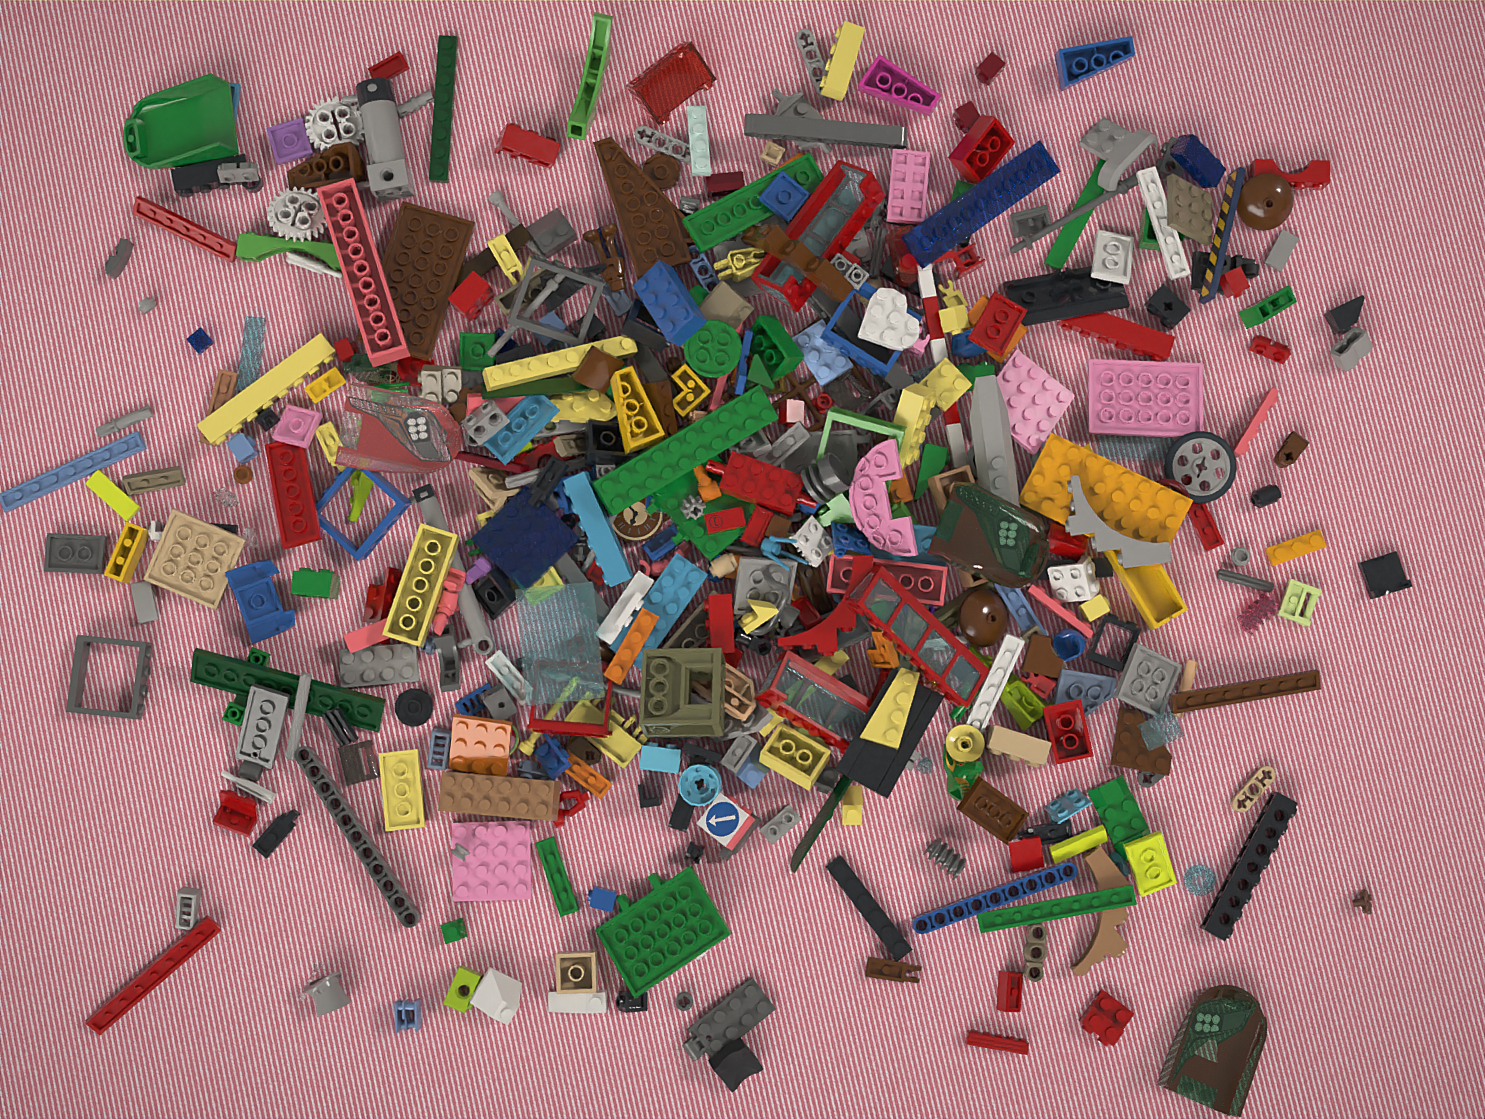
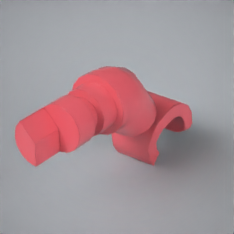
M683 541L673 553L674 555L678 553L687 559V555L693 548ZM670 555L668 559L653 562L652 565H649L644 560H639V564L645 566L646 576L660 577L674 555Z
M451 567L448 571L447 579L443 581L444 589L437 605V614L432 620V623L435 625L434 632L441 636L448 622L447 619L456 610L459 591L462 590L466 580L465 572Z

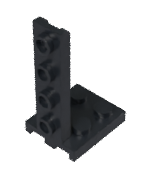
M685 742L682 749L686 751L685 755L691 756L688 768L697 763H711L715 765L716 761L720 762L723 754ZM704 779L696 781L699 784L698 788L701 789ZM680 792L668 827L686 833L695 805H690L680 795Z

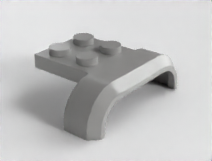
M1105 117L1079 141L1080 147L1106 161L1099 173L1098 185L1107 191L1117 190L1118 180L1122 173L1151 144L1158 148V140L1155 134L1144 128H1140L1132 133Z

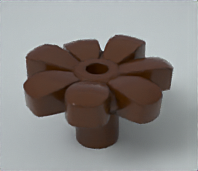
M1364 889L1359 893L1360 899H1353V906L1362 907V912L1370 915L1372 914V903L1370 902L1372 901V896Z

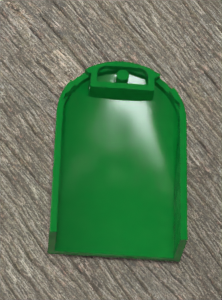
M212 73L142 98L134 105L133 113L125 121L123 130L125 150L131 160L147 169L178 168L239 154L230 83Z

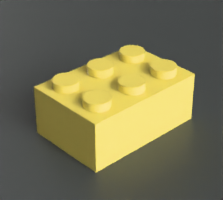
M780 722L761 750L759 762L810 791L828 763L831 751Z

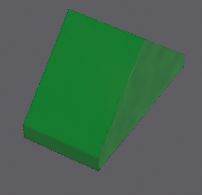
M758 354L754 355L747 365L745 387L750 388L760 384L767 395L775 386Z

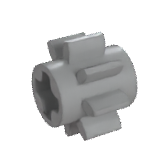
M690 495L682 500L683 506L680 509L687 519L691 516L696 520L703 515V508L706 505L702 502L700 496L694 498Z

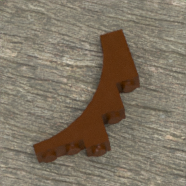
M765 223L762 226L754 225L744 231L741 240L745 244L764 250L789 264L811 280L832 300L843 302L854 288L827 258L815 256L802 241L790 239L777 224Z

